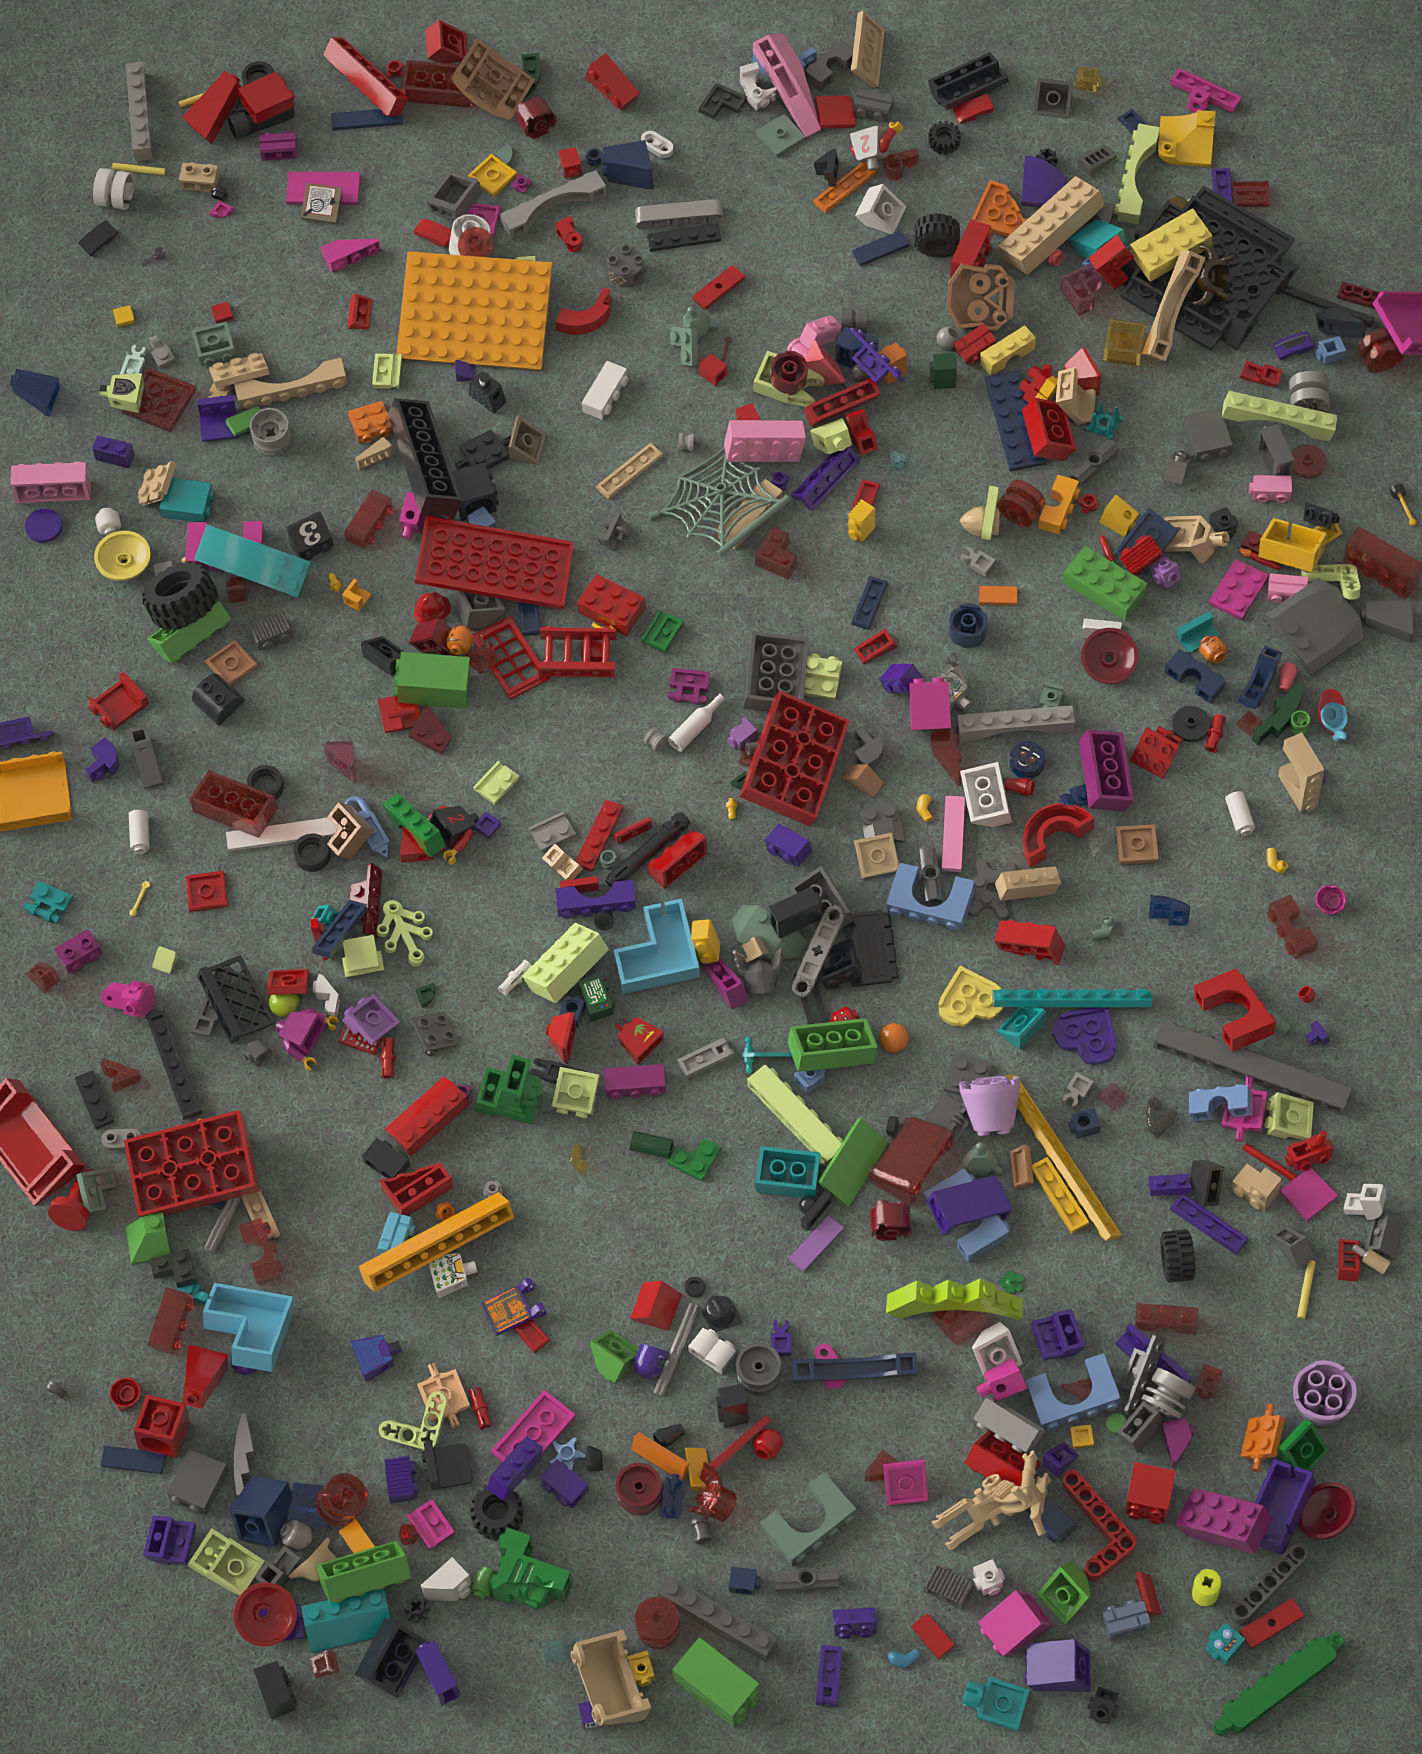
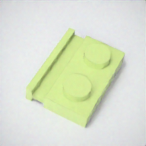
M375 354L373 388H400L402 354H399V356L394 354Z
M497 761L473 789L495 805L520 777L505 765L503 766L500 761Z

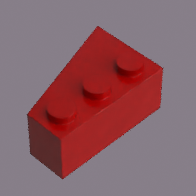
M607 53L589 65L585 78L608 98L615 108H619L622 111L638 99L640 92Z
M1001 920L994 940L1000 950L1024 956V953L1035 955L1036 960L1042 961V958L1054 961V965L1058 966L1065 949V944L1056 927L1050 924L1036 925L1032 922L1020 923L1015 920Z
M441 1163L419 1168L411 1173H401L397 1177L379 1180L382 1191L400 1215L405 1216L411 1215L453 1188L452 1178Z

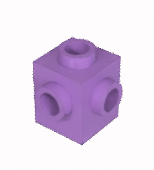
M1165 556L1149 565L1155 583L1162 585L1166 589L1181 580L1179 565Z

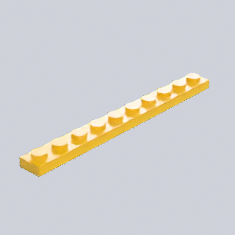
M1005 1075V1076L1008 1077V1080H1013V1077H1015V1076H1017V1075ZM1020 1081L1017 1109L1024 1116L1025 1122L1031 1127L1036 1139L1045 1148L1046 1154L1055 1163L1057 1171L1062 1174L1067 1182V1186L1076 1195L1078 1203L1088 1213L1089 1219L1099 1230L1100 1236L1105 1241L1118 1239L1122 1236L1121 1232Z

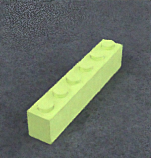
M764 1065L747 1079L748 1087L811 1152L821 1153V1163L827 1168L843 1140L831 1133L832 1130L829 1125L822 1123L818 1119L817 1113L805 1106L804 1100L792 1092V1088L787 1082H782L779 1079V1075L773 1068L769 1069Z

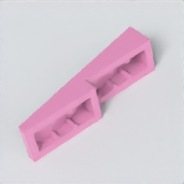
M945 797L942 871L961 872L965 797Z

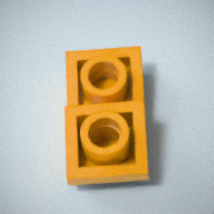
M356 1519L339 1531L353 1553L375 1547Z

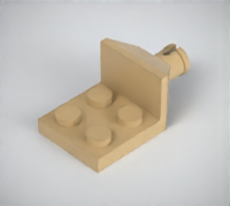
M1173 516L1164 518V520L1178 529L1179 532L1163 552L1191 551L1198 562L1204 564L1214 553L1216 546L1226 547L1228 545V533L1226 531L1215 532L1202 516Z

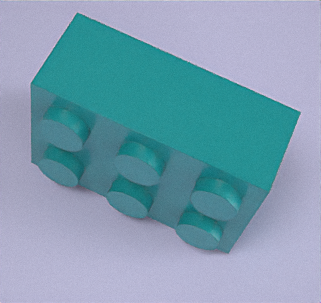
M760 1146L755 1181L756 1192L801 1198L811 1195L816 1198L821 1153Z

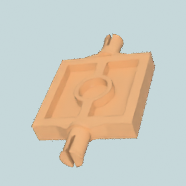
M432 1363V1366L429 1364L427 1367L431 1377L417 1384L425 1406L427 1405L428 1398L433 1392H445L448 1396V1405L444 1418L449 1419L452 1428H455V1424L458 1427L460 1423L456 1414L469 1409L470 1404L457 1371L454 1369L446 1373H439L436 1363ZM438 1395V1397L433 1398L436 1401V1407L434 1409L430 1408V1411L441 1413V1410H437V1407L440 1403H443V1400ZM430 1415L432 1423L438 1421L436 1415Z

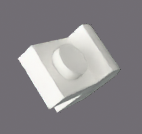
M1363 1184L1361 1194L1347 1193L1343 1209L1345 1214L1365 1215L1367 1220L1380 1217L1386 1199V1191L1383 1184Z

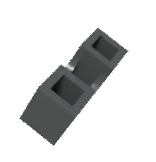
M843 39L833 44L828 52L822 54L815 63L810 64L806 68L805 77L807 82L820 92L833 82V71L829 69L830 67L838 66L844 71L851 67L854 48Z

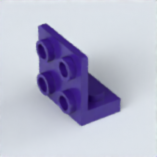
M234 395L197 399L203 442L239 437V435L234 436L225 423L227 418L237 415Z
M875 1607L833 1610L834 1636H839L840 1639H849L852 1635L869 1638L873 1634H877Z

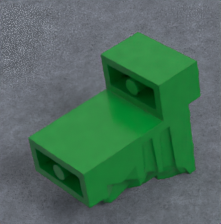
M511 1055L506 1072L486 1067L474 1111L492 1117L493 1114H497L532 1125L544 1086L541 1084L540 1077L530 1074L531 1060Z
M507 1527L505 1534L501 1533L498 1545H500L499 1551L501 1552L498 1567L500 1568L498 1573L493 1575L490 1582L494 1599L506 1603L514 1601L518 1604H526L536 1611L539 1608H544L549 1599L565 1603L572 1586L570 1571L531 1558L530 1555L533 1550L531 1536Z

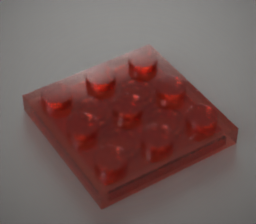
M147 367L142 375L145 384L139 413L122 410V414L171 432L196 392V386Z

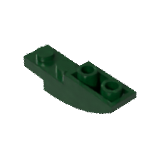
M1303 681L1298 685H1293L1284 697H1279L1274 703V713L1269 715L1264 724H1259L1255 727L1252 738L1255 744L1259 745L1270 734L1277 739L1288 728L1292 714L1299 710L1305 686Z

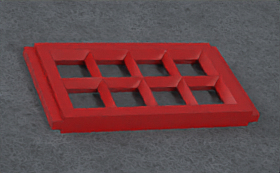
M510 616L473 634L474 645L510 700L550 680L549 677H539V674L526 680L521 673V670L531 665L539 673V660ZM510 628L515 637L502 643L497 633ZM494 636L499 645L486 651L481 641ZM517 640L523 649L510 655L505 646ZM502 648L507 657L494 663L489 654ZM525 652L530 662L518 667L512 658ZM509 660L514 670L502 676L497 666ZM518 673L523 682L510 688L505 679Z

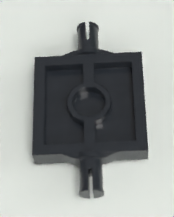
M489 430L459 445L464 459L455 463L457 469L484 462L486 468L490 469L510 459L504 447L510 443L511 435L500 440L492 430Z

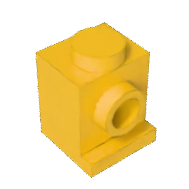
M648 1651L627 1656L636 1685L640 1687L650 1685L655 1680ZM638 1667H645L644 1671H638Z

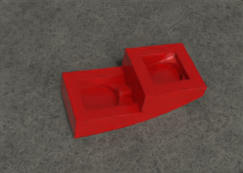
M988 94L976 97L953 108L959 124L976 120V116L994 111Z
M423 218L413 232L419 237L429 239L435 245L446 247L450 242L452 230Z
M1246 360L1239 378L1270 387H1277L1283 370L1268 364L1262 367Z

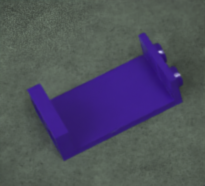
M996 1175L933 1191L927 1200L943 1236L951 1234L955 1226L999 1214L1002 1219H1005L1012 1211L1011 1202L1007 1199L1003 1186L998 1181Z

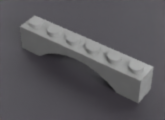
M144 63L126 64L133 153L135 161L152 160L153 151L148 117L147 81Z
M596 170L586 173L578 179L571 180L565 185L556 187L528 202H523L517 207L504 211L500 214L501 224L510 238H515L527 232L534 220L553 206L572 201L593 202L606 196V185Z
M1073 705L958 715L957 718L959 742L977 741L1000 733L1023 730L1041 731L1050 734L1074 732L1075 725Z

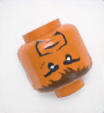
M465 626L452 628L446 645L455 655L468 653L473 642V634Z
M1206 636L1201 641L1199 652L1208 663L1218 664L1226 658L1227 646L1218 636Z

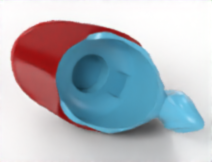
M1326 689L1320 697L1318 717L1322 726L1331 732L1332 739L1339 742L1347 737V733L1343 732L1348 722L1347 710L1342 695L1335 689Z

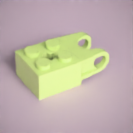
M767 351L754 379L753 391L788 404L803 407L816 402L804 389L809 386L821 387L824 385L825 379L808 368L807 382L802 390L795 395L782 393L772 386L770 379L771 364L777 354Z

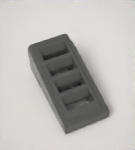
M1102 145L1082 156L1078 160V166L1091 177L1115 159L1117 155L1106 145ZM1102 151L1107 152L1109 156L1103 154Z

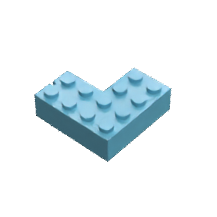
M682 898L664 902L665 915H662L661 903L643 907L651 942L614 949V958L623 994L700 977L699 965L690 939L691 933Z
M214 1283L203 1310L204 1329L237 1334L232 1345V1365L272 1372L294 1314L293 1297Z

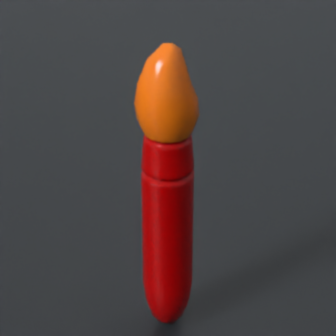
M1239 549L1240 554L1246 558H1251L1276 570L1281 569V565L1277 562L1258 557L1259 554L1249 549Z

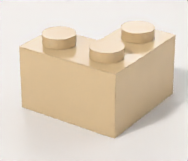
M1246 1164L1233 1180L1231 1188L1235 1195L1249 1200L1252 1207L1265 1211L1279 1194L1282 1179L1266 1167L1260 1173L1249 1164Z

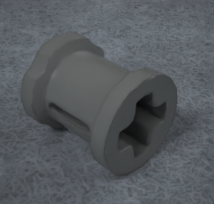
M697 1518L690 1522L696 1537L694 1539L695 1544L706 1543L713 1539L707 1525L709 1522L708 1518Z

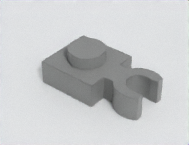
M966 547V553L970 554L969 556L960 555V559L963 562H970L969 568L983 576H986L996 563V559L982 551H979L978 554L974 553L971 547Z
M1076 1072L1066 1088V1091L1069 1093L1063 1097L1062 1104L1065 1105L1068 1100H1072L1074 1102L1072 1109L1074 1110L1078 1105V1098L1085 1099L1094 1081Z

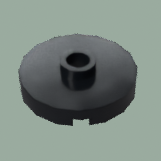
M1185 706L1179 709L1172 719V730L1175 735L1183 738L1186 742L1202 740L1210 729L1209 716L1204 710L1195 706Z

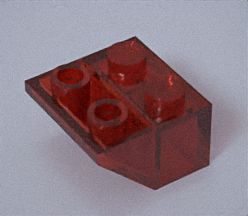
M941 1310L934 1311L929 1315L947 1338L958 1346L990 1322L986 1313L979 1311Z

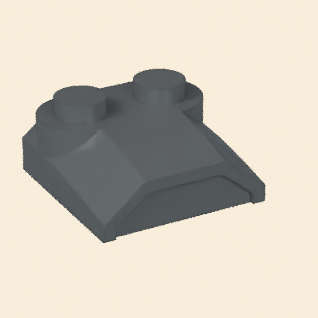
M878 805L865 808L859 812L864 838L892 833L894 843L905 842L899 809L896 805Z

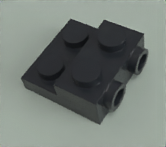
M851 938L832 946L819 974L820 981L827 990H836L841 984L847 981L854 982L859 976L863 975L861 963L856 955L855 945ZM823 951L816 953V956L823 954Z

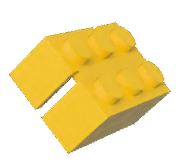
M1273 518L1260 539L1258 557L1313 572L1318 560L1325 551L1327 533L1292 524L1290 540H1287L1289 522Z

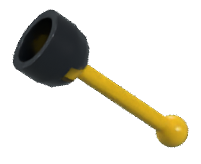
M1396 484L1389 489L1391 496L1401 501L1410 520L1409 524L1415 526L1417 521L1413 519L1403 499L1406 494L1403 484Z

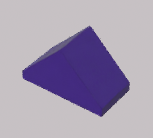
M1063 1442L1045 1452L1042 1465L1059 1478L1079 1455Z

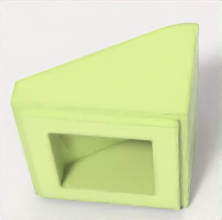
M159 946L152 968L170 974L178 959L177 953Z

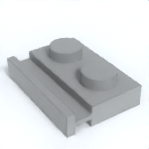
M564 812L529 827V831L541 852L550 849L554 844L558 845L576 836Z

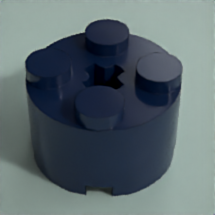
M962 604L951 612L949 635L953 643L961 647L971 648L979 646L986 638L987 615L978 605Z

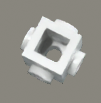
M993 1559L973 1567V1575L975 1577L973 1583L977 1591L981 1590L983 1596L987 1594L992 1596L1001 1591L1005 1577L1001 1568L997 1569Z

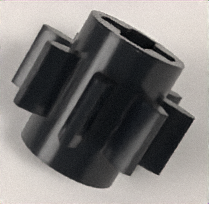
M1049 148L1040 149V154L1036 155L1037 158L1045 160L1053 166L1058 164L1056 151L1053 152Z
M416 1595L413 1600L407 1599L408 1607L403 1608L405 1613H409L407 1619L411 1620L413 1618L417 1624L419 1619L427 1620L425 1613L430 1611V1607L425 1606L427 1603L426 1598L421 1601ZM414 1607H416V1608H419V1607H420L421 1610H420V1611H418V1610H415V1611H414L413 1608H414Z

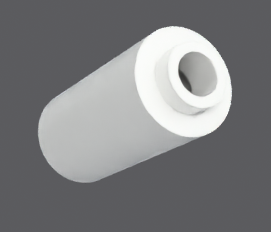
M1241 791L1233 792L1227 795L1225 800L1236 833L1242 836L1250 835L1255 829V825L1245 795Z
M133 810L129 813L130 849L136 854H144L150 849L148 812L145 810Z

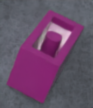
M1187 1418L1162 1423L1161 1430L1172 1468L1178 1465L1191 1444L1192 1436H1194L1193 1426L1188 1424Z

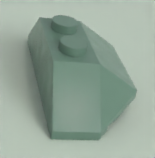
M742 905L732 919L737 942L743 945L751 941V938L761 936L769 952L764 958L769 961L772 960V954L781 947L784 948L783 960L797 959L808 945V942L798 931L778 939L770 924L769 911L760 906Z

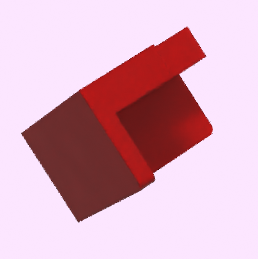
M1118 235L1088 257L1096 271L1114 290L1129 279L1121 267L1133 259L1134 256Z

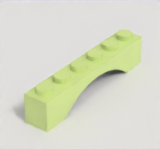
M1138 124L1137 131H1133L1132 141H1134V145H1130L1129 156L1131 158L1126 161L1125 170L1128 171L1127 174H1123L1122 185H1124V188L1120 189L1118 199L1121 201L1120 204H1116L1115 214L1118 215L1117 221L1139 225L1143 200L1137 191L1135 176L1141 164L1156 152L1160 127Z
M1229 391L1224 400L1221 417L1238 422L1247 420L1280 422L1301 430L1313 439L1324 441L1331 440L1336 430L1337 415L1233 391Z

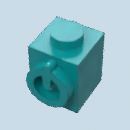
M321 905L317 907L311 919L318 917L320 924L323 923L327 929L340 912L330 905Z

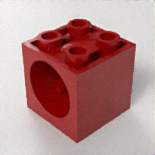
M147 1394L133 1430L138 1449L177 1458L190 1424L187 1406L181 1402Z
M1134 1462L1125 1514L1135 1520L1146 1518L1154 1524L1166 1523L1176 1471Z

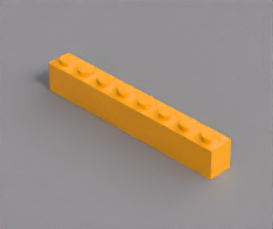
M497 1192L359 1266L364 1283L376 1292L513 1219L514 1215L510 1202Z

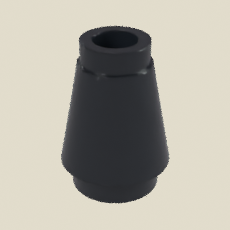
M679 1423L657 1429L653 1433V1439L659 1445L667 1448L681 1436L685 1435V1431Z

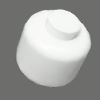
M103 508L96 515L95 521L100 534L107 536L121 529L119 514L112 508Z

